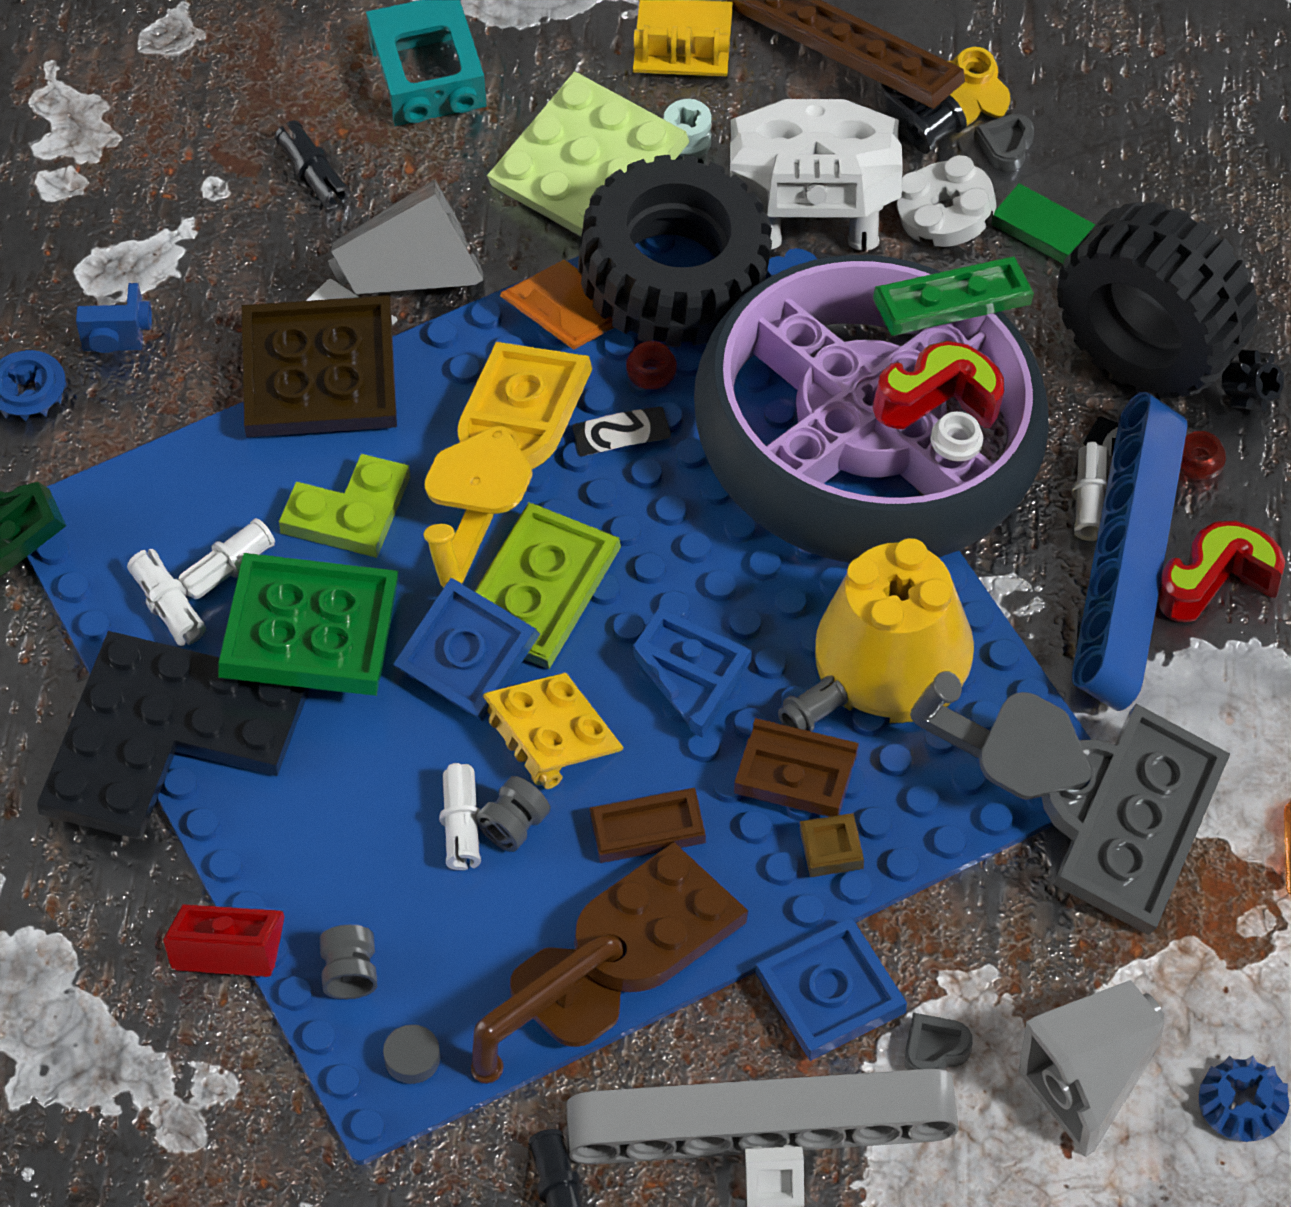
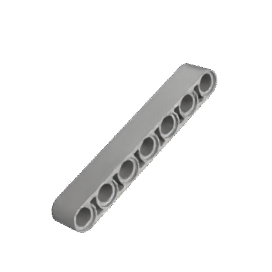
M940 1069L590 1091L574 1095L566 1103L569 1156L571 1160L581 1164H610L744 1155L745 1149H750L754 1146H761L762 1148L784 1147V1145H791L792 1147L802 1146L804 1151L935 1142L951 1138L959 1130L953 1077L949 1072Z

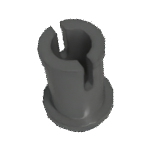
M827 675L821 682L797 698L789 696L783 700V707L778 710L779 719L782 725L812 732L816 722L848 702L847 693L838 680L834 682V677Z

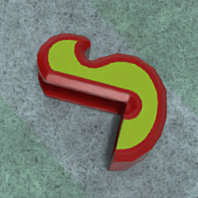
M943 341L931 344L921 351L912 372L904 370L903 364L899 362L892 363L886 367L879 376L872 409L880 423L895 429H905L951 397H954L959 401L961 408L973 416L981 426L990 428L998 417L1002 403L1004 377L996 364L988 356L972 346L953 341Z
M1236 520L1213 522L1200 530L1192 542L1188 565L1183 564L1179 558L1175 557L1169 560L1165 566L1158 594V604L1161 611L1169 619L1177 622L1196 621L1231 573L1237 575L1242 582L1270 598H1276L1286 563L1281 547L1271 536L1259 528Z

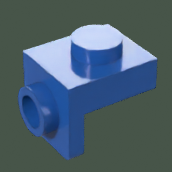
M128 283L127 305L77 306L76 324L83 352L110 353L113 351L142 350L143 330H151L152 308L150 301H142L139 283Z

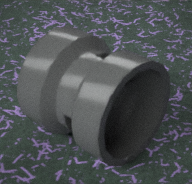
M511 776L499 789V798L496 802H488L475 816L479 829L491 842L508 852H515L527 839L529 827L531 825L538 826L551 811L547 799L533 784L518 776Z
M351 924L339 925L324 931L319 937L321 958L327 964L322 970L323 992L330 997L346 1000L361 998L374 992L377 988L376 967L370 962V958L375 953L374 933L369 928Z

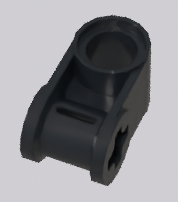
M881 83L885 115L899 120V133L906 137L921 153H930L935 149L937 141L952 131L959 133L967 127L966 116L961 106L951 95L933 109Z

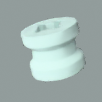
M682 99L669 105L664 112V120L686 131L689 139L688 145L679 155L696 156L698 158L705 155L711 147L712 133L710 131L711 112L704 103L695 99Z

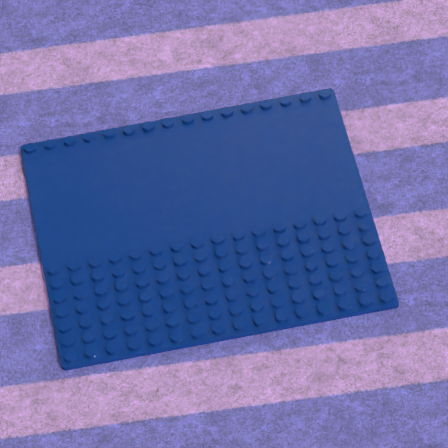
M656 235L635 244L637 249L648 258L671 267L699 266L715 258L703 245L678 235ZM579 256L567 262L578 269ZM522 281L393 336L397 411L396 428L246 437L243 401L47 486L54 497L66 527L26 557L89 675L108 631L220 657L238 577H228L200 599H194L188 595L185 596L193 610L204 622L206 630L198 641L190 645L185 642L184 646H180L176 643L160 616L150 611L146 604L147 597L145 592L128 571L127 565L129 560L142 550H145L147 553L149 549L155 550L173 579L178 580L181 573L212 552V545L216 541L224 543L250 524L253 519L257 518L268 527L275 539V545L260 555L398 571L396 596L377 696L309 688V693L278 776L175 752L157 798L214 906L283 911L285 918L274 970L269 977H252L348 1155L357 1165L367 1164L755 973L756 963L849 917H852L855 923L1054 826L1044 810L1042 797L1030 800L1021 799L993 784L983 774L979 758L915 724L914 721L890 723V717L872 715L854 707L850 711L842 706L816 722L812 732L859 743L858 756L854 762L852 776L840 815L854 814L864 857V869L810 877L800 833V821L828 816L735 794L734 782L748 739L753 730L755 718L782 724L778 716V710L783 707V700L789 696L797 698L821 682L815 660L817 629L827 607L846 576L850 563L828 559L807 552L772 534L740 508L718 481L701 445L695 416V379L707 343L693 346L691 341L682 342L681 347H666V342L653 340L652 344L639 341L637 339L638 334L629 331L627 334H624L618 329L613 328L573 350L500 297L501 292ZM496 342L586 355L590 358L592 372L556 450L544 463L532 469L531 481L520 503L507 512L494 514L463 581V585L473 591L476 590L528 502L620 538L621 544L619 552L550 669L524 659L506 685V687L567 673L624 747L620 752L562 767L560 770L563 776L562 780L551 789H545L543 785H536L532 781L531 774L524 766L526 762L517 761L514 756L515 751L508 749L504 738L496 728L490 725L488 721L489 713L483 721H480L402 673L393 665L444 589L440 584L429 544L424 539L423 533L426 528L434 524L450 525L456 533L466 509L439 505L433 502L427 495L425 479L437 454L460 442L458 437L460 417ZM756 355L752 356L738 371L734 382V394L737 404L752 431L765 446H768L798 424L796 407L798 390ZM658 406L663 407L671 438L628 445L587 456L579 454L572 429L573 424L622 412ZM361 454L409 465V482L377 558L280 533L279 520L296 482L345 493ZM841 470L824 483L843 491L867 496L889 498L921 496L917 489L900 474L888 477H865ZM956 551L939 557L951 575L969 622L974 641L972 666L962 686L961 696L957 701L947 706V708L991 730L1004 702L1013 694L1028 692L1063 709L1068 714L1078 739L1091 740L961 552ZM659 607L751 650L750 664L703 737L696 735L634 658L633 646ZM450 764H469L474 769L476 807L480 810L488 802H496L499 798V789L511 776H518L527 780L545 796L550 805L551 812L538 826L531 825L529 827L527 839L515 852H508L495 845L478 827L480 865L472 868L470 866V859L467 858L468 870H454L447 867L445 826L439 820V815L445 809L443 773ZM695 788L705 829L706 843L681 849L748 910L746 924L662 985L641 992L621 991L618 1022L590 1044L580 1047L563 1045L557 1042L532 1018L498 1043V1055L502 1059L504 1066L500 1078L488 1084L475 1080L471 1074L475 1025L480 1019L512 997L510 979L513 971L544 948L575 949L576 924L584 907L595 897L659 853L600 863L590 816V807ZM351 924L369 928L374 933L375 953L370 958V962L376 967L377 988L371 994L357 999H336L328 996L323 992L322 970L327 964L321 958L319 937L324 931L339 925ZM401 1026H423L429 1029L438 1040L440 1050L438 1069L430 1078L423 1082L415 1084L400 1082L393 1078L386 1069L383 1054L384 1043L387 1037Z

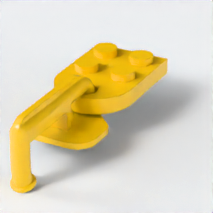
M502 342L495 343L458 423L460 442L437 454L425 479L427 495L433 502L439 505L466 509L456 533L447 524L431 525L423 533L424 539L429 544L432 560L443 588L450 578L463 584L494 514L507 512L520 503L531 481L532 469L544 463L556 450L592 372L589 356Z

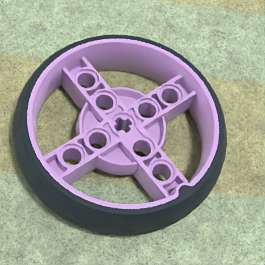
M844 255L811 260L792 266L767 278L743 295L724 315L711 334L699 363L694 392L696 426L701 445L712 471L734 502L754 521L787 543L828 559L851 563L873 547L886 543H899L908 538L923 542L927 550L938 558L975 543L995 529L1023 500L1039 472L1048 438L1049 408L1046 389L1038 363L1030 347L1006 315L1001 311L907 332V334L914 335L915 337L903 346L880 340L863 339L843 342L824 325L865 324L887 328L873 300L876 286L940 273L941 271L915 262L892 257ZM943 341L968 344L988 356L996 364L1004 377V395L1000 411L1007 428L1008 442L1003 455L994 464L980 452L974 458L967 461H952L939 455L932 447L930 436L934 424L947 414L946 401L905 429H895L880 423L875 417L872 408L881 372L890 364L896 362L903 364L904 370L912 372L919 353L927 346ZM754 355L798 390L796 395L798 424L768 446L761 442L748 425L734 394V382L738 371ZM841 470L865 477H888L900 474L923 493L924 496L905 498L867 496L843 491L824 483Z

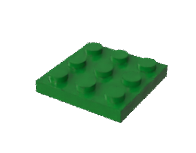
M243 553L220 654L218 678L377 696L396 596L398 571Z

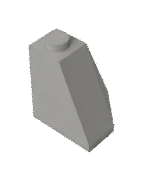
M436 180L422 186L333 242L331 252L334 257L328 260L341 286L350 283L355 294L476 285L483 281V271L473 253L469 254L466 249L469 247L465 239L466 235Z
M1131 980L1042 1013L1026 1022L1019 1073L1085 1157L1096 1150L1160 1045L1165 1023L1163 1012L1157 1001L1148 993L1142 994Z

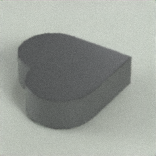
M1010 114L976 126L974 139L995 169L1011 172L1021 168L1024 164L1026 150L1033 144L1035 127L1028 117L1022 114Z
M913 1012L905 1050L906 1070H946L947 1067H956L964 1064L970 1057L973 1045V1036L969 1028L956 1020Z

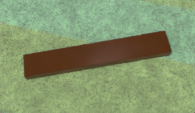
M725 0L733 2V10L933 109L965 82L963 68L822 0Z

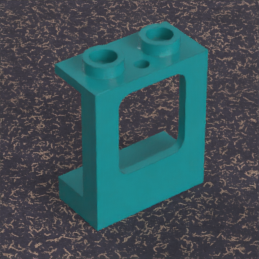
M418 0L366 11L369 43L373 56L378 57L391 100L394 126L420 123L427 119L455 113H466L474 109L487 107L484 73L460 0ZM449 40L453 41L461 66L459 73L418 83H412L406 79L398 51Z

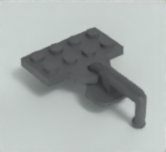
M943 671L938 673L934 681L927 686L911 709L910 716L915 724L979 758L983 774L993 784L1021 799L1030 800L1042 797L1044 810L1054 826L1072 840L1053 884L1150 935L1158 926L1230 753L1137 703L1129 711L1115 745L1099 739L1079 740L1068 714L1063 709L1028 692L1011 695L1002 705L991 730H988L943 706L945 703L957 701L961 696L962 687L959 678L952 672Z

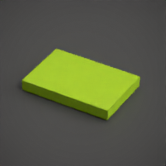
M528 502L474 592L536 628L540 636L524 659L550 669L621 548L620 538Z

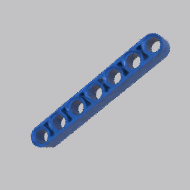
M1140 392L1132 397L1125 405L1119 419L1072 671L1074 686L1115 711H1122L1129 707L1136 700L1143 685L1187 433L1186 418L1147 392Z

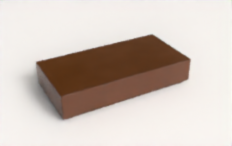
M695 788L590 807V816L600 863L657 853L673 842L680 848L706 843V834Z

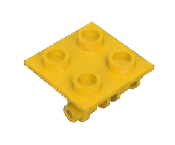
M639 0L637 29L634 30L635 53L633 73L727 77L733 2Z
M567 673L490 691L483 695V698L489 704L487 712L490 714L488 720L490 725L498 730L506 741L508 749L515 751L514 756L517 761L526 762L524 766L531 774L532 781L536 785H543L545 789H551L560 783L563 777L560 773L562 767L620 752L624 748Z

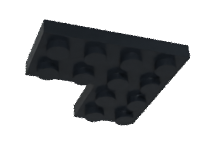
M108 631L37 802L39 815L141 840L175 752L278 776L309 693V688L218 678L220 657Z

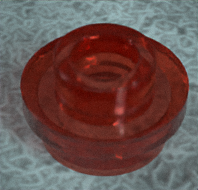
M646 341L636 346L629 355L626 364L629 379L635 385L644 389H659L668 385L674 379L677 371L675 356L667 346L657 341ZM648 367H656L657 369H646V368H648Z
M1196 431L1187 435L1180 472L1195 480H1208L1219 475L1226 462V451L1221 441L1214 434L1206 431ZM1194 457H1203L1206 460H1198Z

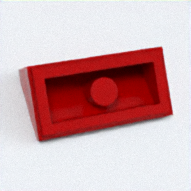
M182 904L163 938L170 966L177 971L269 977L276 963L285 918L284 913L279 910Z

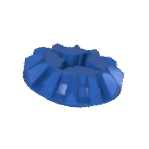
M24 350L11 353L0 359V411L6 419L12 415H18L26 422L29 415L40 412L47 416L49 407L53 404H61L62 393L67 388L64 370L54 357L40 351ZM31 381L35 382V391L27 389L23 394H19L18 384L27 386Z
M1253 1055L1247 1059L1236 1060L1229 1056L1216 1067L1210 1066L1200 1085L1199 1106L1207 1123L1219 1134L1236 1141H1258L1274 1134L1284 1123L1290 1106L1288 1084L1283 1083L1279 1078L1275 1066L1267 1067L1258 1063ZM1255 1085L1258 1087L1254 1097L1255 1106L1246 1101L1241 1106L1237 1105L1231 1110L1236 1094L1234 1087L1240 1091H1245L1249 1087L1253 1088Z

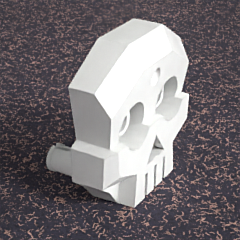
M784 99L731 119L730 177L734 174L748 185L747 193L754 192L763 203V212L769 217L772 227L770 237L772 240L771 249L779 247L782 243L781 217H850L849 246L861 250L862 232H866V250L874 249L879 245V211L884 205L900 199L902 194V145L898 140L899 120L845 99Z

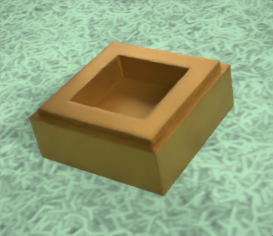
M853 813L800 821V833L810 877L864 869V857Z

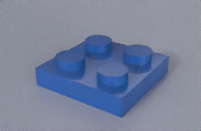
M450 578L393 665L418 683L478 720L483 721L488 714L487 709L489 707V704L483 698L484 693L506 687L540 636V633L536 628L455 579Z
M852 917L756 963L758 979L810 1061L905 1014L907 1010L906 1000Z

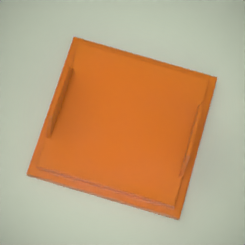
M562 260L501 292L500 297L573 350L615 328L612 326L613 319L610 316L604 319L592 307L593 299L590 300L585 295L581 285L582 275L576 267L566 260Z

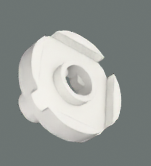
M959 155L950 158L948 161L937 162L917 172H910L902 177L901 198L897 199V207L902 226L911 238L919 242V236L925 239H933L934 246L948 247L965 243L978 236L986 228L985 220L990 216L991 211L993 215L995 213L996 198L989 176L982 169L975 167L971 158ZM946 199H953V206L945 208L942 203H938Z

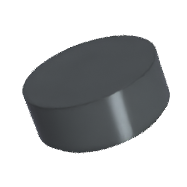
M401 1026L395 1029L384 1043L383 1054L386 1069L393 1078L400 1082L408 1084L423 1082L430 1078L438 1069L440 1063L438 1040L429 1029L423 1026Z

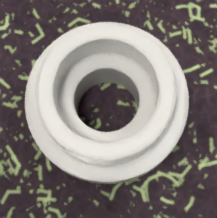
M956 411L945 414L934 424L930 440L934 450L942 457L952 461H967L974 458L980 452L983 444V434L978 421L973 416Z

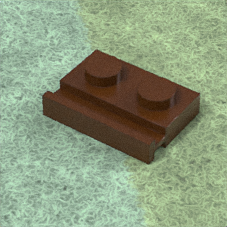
M755 718L753 730L748 739L734 782V793L828 817L840 815L852 776L854 762L858 756L859 743Z

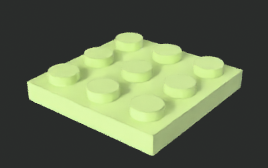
M574 71L488 173L487 177L492 187L577 235L582 236L585 210L589 207L590 198L596 188L605 185L607 177L619 169L625 173L628 164L641 159L649 163L654 162L655 156L670 155L671 160H675L688 145L689 139L686 131Z

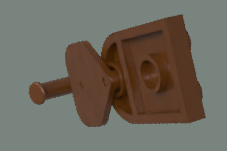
M673 842L595 897L584 907L576 924L575 949L544 948L513 971L510 979L512 997L480 1019L475 1025L471 1074L475 1080L484 1084L493 1083L498 1080L504 1069L503 1061L498 1055V1043L532 1018L557 1042L563 1045L580 1047L590 1044L618 1022L621 991L641 992L662 985L746 924L748 910Z

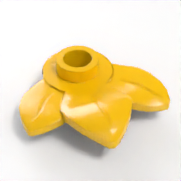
M969 47L959 53L953 61H948L964 69L965 82L950 95L961 106L966 116L967 126L977 119L981 111L994 118H1001L1005 115L1010 104L1009 89L997 78L998 66L993 55L988 50L981 47Z

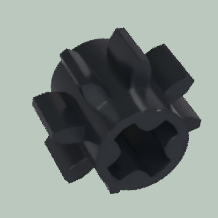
M1242 349L1238 354L1239 360L1232 361L1223 371L1221 388L1228 396L1232 397L1231 407L1265 412L1267 410L1266 401L1279 399L1281 396L1280 393L1284 386V372H1282L1278 365L1273 363L1275 359L1273 353H1261L1258 350Z

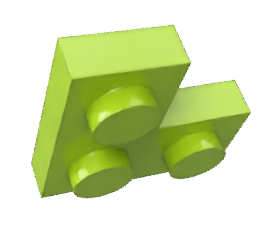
M361 454L345 493L296 482L279 520L280 533L377 558L409 482V465Z

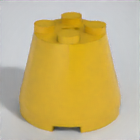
M911 538L904 539L899 543H886L873 547L849 564L846 576L819 623L815 646V660L820 679L822 681L827 675H832L834 682L838 680L842 684L848 697V702L844 707L850 711L854 707L872 715L890 717V723L913 722L910 716L913 705L927 686L934 681L938 673L943 671L952 672L959 678L962 687L970 673L974 653L972 631L947 567L935 554L927 550L923 542ZM945 703L943 706L947 707L951 703Z

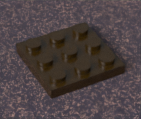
M390 295L241 305L244 427L246 437L397 427Z

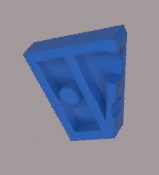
M661 607L657 609L633 646L634 658L691 730L700 737H703L751 662L750 649Z

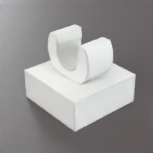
M784 1145V1147L775 1148L754 1146L753 1148L745 1149L747 1207H804V1158L802 1146L792 1147L791 1145Z

